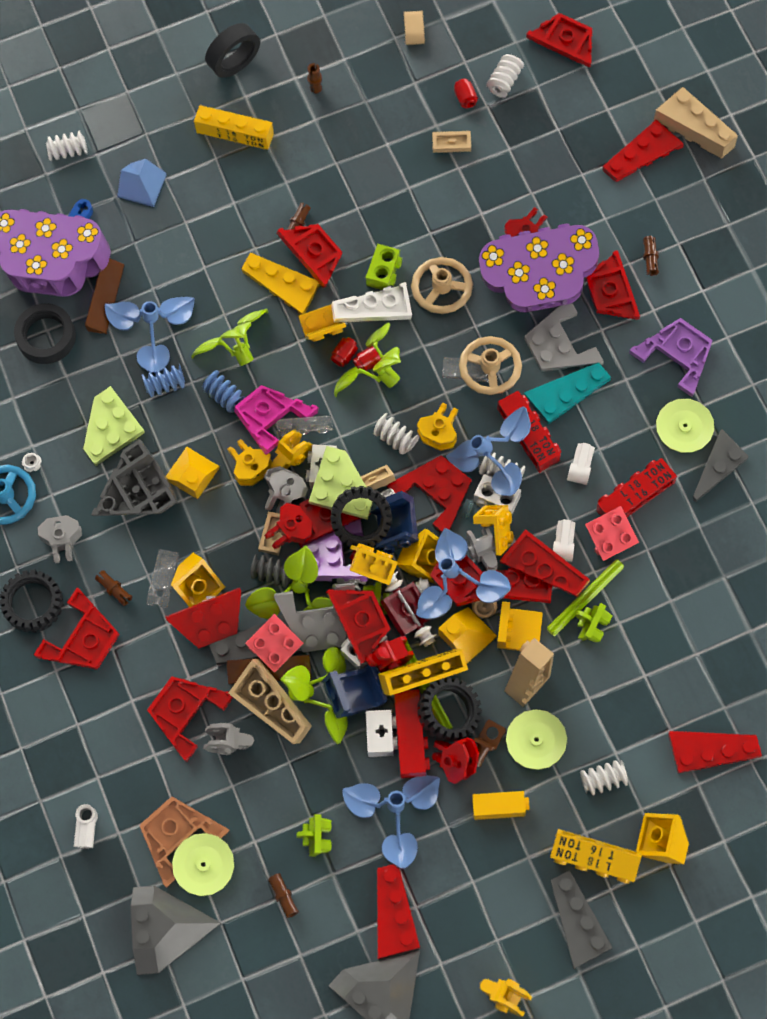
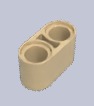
M423 11L404 12L406 45L425 44Z

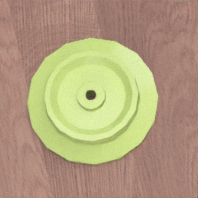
M677 399L667 403L660 410L656 420V429L661 441L667 447L680 453H692L702 449L711 440L714 432V419L710 411L700 402L692 399Z
M535 709L525 711L513 719L507 730L506 743L508 752L517 763L525 768L539 770L549 768L560 760L566 749L567 736L565 727L556 716L548 711Z
M208 833L195 834L185 839L176 849L172 861L173 875L178 884L188 893L198 896L213 895L223 889L232 877L234 870L233 853L228 844L218 836Z

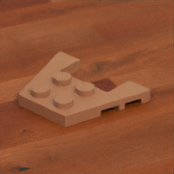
M170 797L139 825L166 888L176 880L173 875V866L167 857L185 839L189 838L199 828L205 833L218 836L219 838H223L229 832L228 828L174 797Z

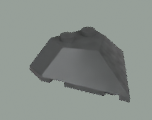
M141 439L122 451L120 455L121 460L117 468L113 469L100 495L101 500L91 515L161 514L178 503L174 489L158 462Z
M156 886L133 887L131 900L132 944L137 975L160 973L175 959H178L222 923Z
M420 951L343 969L330 983L329 987L364 1019H409Z

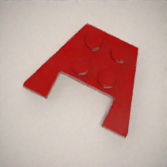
M440 455L398 478L396 481L389 483L387 489H393L395 493L400 491L408 493L414 485L445 509L432 523L433 527L442 533L445 528L451 529L472 483V479Z
M76 588L67 604L84 614L62 649L43 639L34 656L38 659L98 670L119 637V633L83 592Z
M171 676L147 711L183 760L188 762L198 746L181 735V733L205 700H208L224 711L234 697L228 691L217 690V688L206 687Z

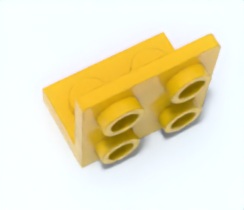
M332 304L298 316L306 339H311L313 342L324 339L325 334L336 335L343 332L342 328L347 327L344 322L334 323Z
M484 505L473 516L474 524H481L482 527H489L494 524L496 555H502L514 540L513 532L510 531L512 513L509 511L508 505Z
M360 543L357 546L351 545L350 549L355 550L356 554L349 571L389 585L398 563L392 560L393 555L378 550L376 553H373L374 548Z
M502 601L497 648L519 651L526 641L531 642L535 638L540 642L543 613L511 609L510 602Z

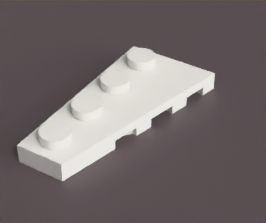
M406 282L399 284L397 287L391 288L389 286L383 288L382 291L367 292L363 296H352L333 301L331 305L334 323L409 320L412 317Z

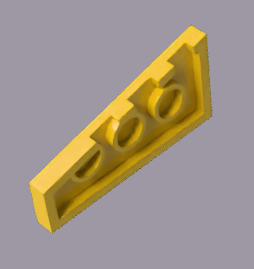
M253 253L249 254L242 267L243 273L259 285H263L274 296H278L286 305L293 307L300 315L306 313L320 286L317 280Z

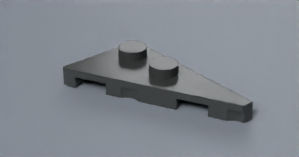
M723 429L718 434L693 495L695 502L748 460L749 456Z

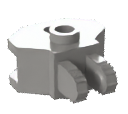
M281 466L268 469L264 478L270 488L268 491L270 495L265 504V509L271 510L278 498L281 500L276 513L280 514L281 506L286 503L291 504L294 499L305 497L308 488L303 478L299 474Z
M67 515L47 518L38 527V536L43 543L51 546L55 563L60 562L59 551L61 550L66 551L67 561H72L73 544L82 536V528L77 520Z
M482 527V537L478 539L475 538L471 530L467 531L466 539L469 545L468 551L470 556L475 558L478 563L482 562L487 571H496L498 560H496L495 536H492L489 527Z
M230 723L211 724L205 728V733L210 736H216V740L208 741V744H204V749L208 752L230 755L237 749H247L252 746L254 738L249 734L239 733L240 728H236Z

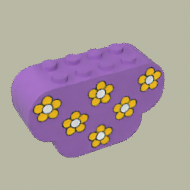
M20 209L19 211L4 210L0 212V265L13 285L20 291L64 297L71 296L83 287L86 278L99 275V271H102L109 262L110 245L97 223L91 219L78 215L70 217L61 213L52 215L43 211L35 213L25 209Z
M569 224L558 225L557 229L550 230V227L538 229V232L535 233L523 231L519 233V236L503 235L498 240L487 243L480 252L479 264L482 279L491 291L505 293L508 304L519 312H532L571 304L580 297L584 278L591 275L597 267L599 247L594 232L583 225L570 226Z

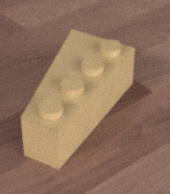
M684 87L656 109L654 121L658 120L661 124L668 127V130L674 133L675 131L685 136L686 140L700 144L701 148L720 158H723L736 145L738 135Z
M535 638L531 642L526 641L519 651L521 653L504 691L522 707L529 702L551 676L554 654Z
M252 659L229 691V694L292 744L301 743L312 725L261 660Z

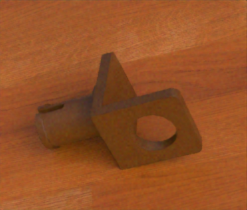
M490 719L485 723L479 737L474 739L477 742L476 744H478V767L482 766L489 751L496 750L506 731L505 727ZM488 728H497L499 732L498 737L490 739L487 736Z

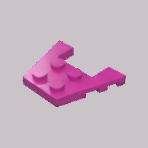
M261 385L235 406L234 412L264 454L267 455L279 443L276 437L266 431L290 411L307 422L318 413V407L313 404L311 406L302 403V400L297 398L292 400L284 397V393Z

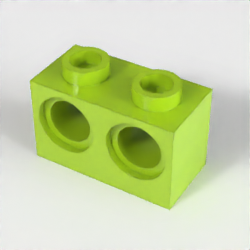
M377 244L366 275V286L380 290L391 285L394 286L397 278L395 274L396 269H400L403 260L400 257L399 249ZM386 258L392 259L389 262L384 261ZM380 275H385V276H386L385 278H382V279H381V278H378V276H380Z

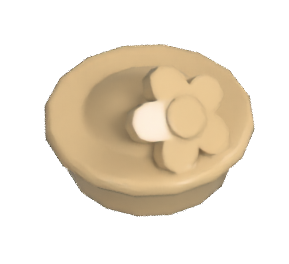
M473 602L472 610L478 617L489 618L496 613L497 602Z

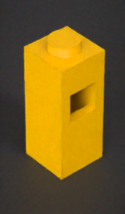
M524 791L473 794L472 796L474 820L525 817L526 810H529V798L524 797Z

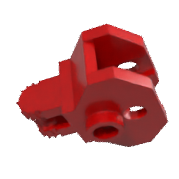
M534 207L522 219H509L504 225L505 235L514 237L519 236V233L523 231H530V233L538 232V229H540L548 217L543 215L536 224L531 222V219L538 211Z
M286 503L280 507V520L264 536L266 539H269L278 532L281 533L282 537L272 544L274 549L279 548L286 542L289 544L291 541L306 544L311 540L312 522L300 506Z
M400 636L394 640H385L379 643L378 648L372 654L366 656V662L372 667H378L379 672L382 673L403 666L413 658L414 653L413 651H407L405 647L407 642L406 636Z
M467 737L453 744L439 740L434 742V747L441 750L442 753L433 752L432 760L440 763V767L444 769L449 782L456 784L462 779L467 780L476 773L479 751L475 740Z

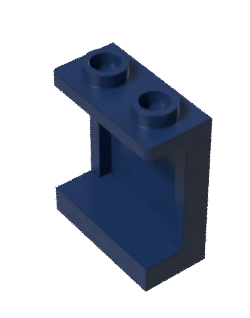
M403 491L386 497L390 505L392 521L386 537L374 546V549L392 554L400 548L409 547L411 544L419 541L414 497ZM373 503L370 512L377 516L379 527L382 516L378 506Z
M368 664L363 669L338 674L337 671L329 672L322 680L336 719L379 709L387 702V695L383 693L379 680V672L374 666L372 667Z

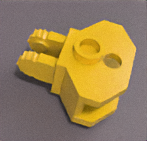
M445 403L440 405L437 413L434 412L431 416L422 417L417 423V433L421 441L440 451L454 448L457 442L453 421L458 413V409L453 408L449 417L443 416L447 409V404Z
M290 431L279 441L275 451L278 455L273 460L270 466L271 469L279 466L288 469L291 465H300L308 457V452L312 451L313 444L306 441L300 443L302 434L297 431Z
M240 439L237 443L243 450L242 453L238 455L232 447L227 449L236 462L234 469L235 480L240 486H254L264 478L267 470L271 469L270 453L264 454L261 449L248 447Z
M483 979L480 983V989L490 996V1000L496 1004V1009L504 1013L509 1011L519 1017L524 1016L525 1013L519 1010L517 1005L521 998L531 1001L532 996L526 990L519 987L520 984L510 979H499L497 983L489 979Z

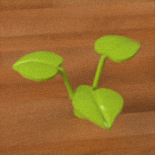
M268 309L247 314L237 322L238 326L234 327V329L226 331L220 337L202 343L193 352L191 358L193 359L195 355L207 352L217 345H222L230 352L232 357H236L240 366L250 363L254 358L249 350L250 346L246 331L252 325L251 322L258 319L264 313H268ZM235 338L237 344L233 346L234 350L222 339ZM239 338H244V342H240Z
M389 322L373 332L365 344L367 347L373 345L381 358L373 368V371L377 372L378 376L361 368L358 369L355 366L345 372L338 380L334 389L335 397H337L338 392L349 386L360 373L375 379L378 383L382 381L388 388L393 387L400 380V376L391 367V365L401 363L400 349L396 346L383 356L378 348V341L385 337L390 328Z
M304 546L296 553L290 555L284 563L286 575L293 580L292 584H289L284 592L293 590L298 594L305 593L306 602L309 606L303 611L333 607L330 599L325 597H318L313 602L310 601L308 584L316 580L318 565L310 549ZM263 587L257 589L246 600V608L263 619H270L274 614L277 616L281 611L275 601L274 594H276V591L273 588Z
M330 647L323 656V666L326 672H328L325 676L310 681L308 669L300 665L291 668L280 680L288 687L291 700L304 701V703H311L329 710L325 713V724L334 742L339 744L347 730V716L336 719L331 705L310 699L314 694L313 684L321 682L329 672L337 671L338 674L346 672V662L341 654V650L338 647Z

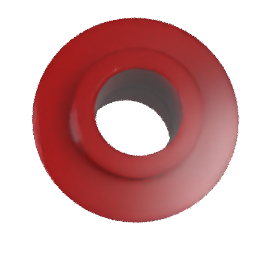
M468 79L457 81L454 84V92L461 107L471 108L475 106L478 97L472 83Z
M347 337V339L342 338L332 351L330 359L338 366L344 367L357 352V342L350 337Z
M370 346L356 354V357L352 360L358 369L361 368L368 371L381 358L376 349Z

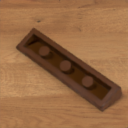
M109 258L107 266L102 271H99L85 323L87 331L107 334L109 321L105 313V304L115 303L125 264Z
M310 655L291 656L275 673L261 660L276 681H281L280 679L286 672L300 665L308 669L310 679H312ZM252 659L227 661L229 685L236 683Z

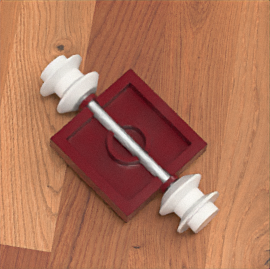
M395 572L390 584L385 589L388 592L393 591V594L380 601L400 636H405L416 629L417 632L414 638H420L419 646L423 644L427 647L436 641L434 637L437 634H431L432 626L423 627V624L431 619L420 618L416 615L421 593L414 582L401 589L399 586H401L403 580H398L396 578L398 572Z

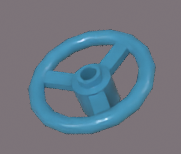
M0 465V473L8 472L6 479H0V504H8L15 513L11 516L0 517V525L13 524L24 518L35 502V483L31 476L20 467ZM17 475L24 480L28 487V497L22 508L13 499L14 490L12 485Z

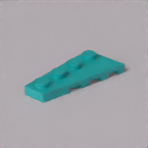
M598 362L526 391L524 395L549 425L609 382L611 376Z

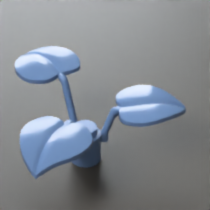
M193 297L171 298L164 301L160 308L157 307L156 303L148 301L142 305L140 312L137 305L132 302L105 304V313L110 324L119 330L131 329L134 322H139L142 316L143 320L149 323L151 346H144L138 351L137 362L148 372L156 373V370L162 371L168 365L170 354L166 346H155L153 323L158 320V314L162 318L167 317L168 322L173 325H181L188 322L193 313L195 299Z
M523 406L505 419L500 429L501 435L505 438H493L490 436L484 438L481 435H475L471 440L463 442L453 452L446 455L447 459L460 471L468 473L478 467V457L481 455L488 457L500 468V471L496 472L492 477L491 486L494 492L501 496L514 495L521 485V470L514 463H509L503 467L491 456L490 453L493 450L491 441L508 442L511 439L513 442H520L523 440L531 428L527 409Z
M445 528L438 539L435 549V558L439 563V569L443 573L441 578L443 579L444 589L442 590L438 586L426 588L419 597L416 615L424 619H435L446 614L452 605L451 597L446 594L448 591L447 578H455L458 574L479 585L476 589V595L484 603H494L504 597L511 589L510 582L502 573L494 570L483 572L480 582L465 573L455 561H460L466 556L468 551L467 542L460 535Z
M436 776L412 778L404 784L402 792L393 791L389 794L388 798H384L380 803H378L380 801L378 789L368 783L343 788V798L348 809L357 817L369 818L374 815L375 807L380 808L387 804L388 809L392 813L396 814L397 835H389L382 843V852L390 863L405 869L414 861L418 845L412 834L404 833L401 835L400 812L404 809L405 802H411L413 807L420 810L431 808L438 798L440 778Z

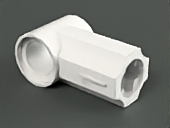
M578 443L574 461L570 465L567 481L587 485L595 447L587 443Z
M563 519L558 521L553 551L564 560L572 562L575 522Z
M84 804L76 810L77 821L74 847L89 849L93 848L95 824L98 814L93 807ZM86 810H91L92 812L89 820L82 819V813Z

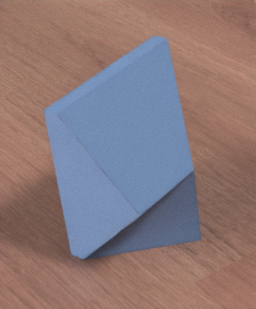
M147 159L130 163L121 170L118 198L154 207L167 175L166 172Z

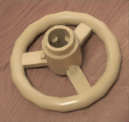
M444 257L430 259L420 265L414 273L411 283L413 297L418 304L429 312L438 314L455 312L463 307L470 298L473 288L471 274L466 267L454 259ZM446 265L455 268L461 273L465 283L452 281L451 273L445 268L438 269L437 266ZM429 269L432 274L433 290L425 300L420 294L419 282L423 273ZM451 289L464 291L461 298L451 305H433L439 294H446Z
M488 336L478 338L467 345L461 353L459 370L462 379L468 387L481 394L495 395L504 393L515 385L521 375L522 362L520 354L513 344L503 338ZM487 344L499 345L505 349L500 353L495 349H487L481 356L472 354L473 350ZM512 356L514 362L513 374L507 382L498 386L496 373L500 369L501 362ZM467 361L480 365L482 371L488 374L489 387L481 386L473 381L468 374Z

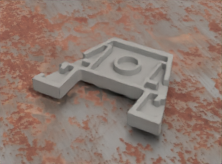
M573 303L557 307L525 335L524 339L541 372L563 370L578 366L582 368L598 362L600 365L604 363L596 347L577 354L567 337L561 322L577 316Z
M355 582L337 584L336 589L355 590ZM293 591L274 594L275 601L291 631L304 643L300 647L302 652L341 647L346 639V633L334 607L297 612Z

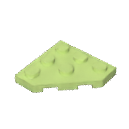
M111 386L94 397L83 447L85 453L95 466L145 433L144 429Z
M326 446L309 498V504L332 510L334 502L343 491L349 490L354 486L366 487L346 451ZM365 498L353 499L345 505L342 513L368 520L373 502Z

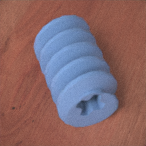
M180 364L178 370L174 365L171 366V372L167 368H164L163 374L156 370L155 377L149 372L148 379L142 374L146 392L151 398L154 397V391L158 395H162V389L169 393L170 386L174 391L177 390V384L182 389L185 388V379Z
M216 370L205 379L202 385L203 391L207 394L209 393L211 398H215V402L220 403L222 408H226L228 413H233L235 406L245 397H240L242 394L241 390L234 392L236 386H230V380H226L223 383L225 376L221 375L218 377L219 371Z

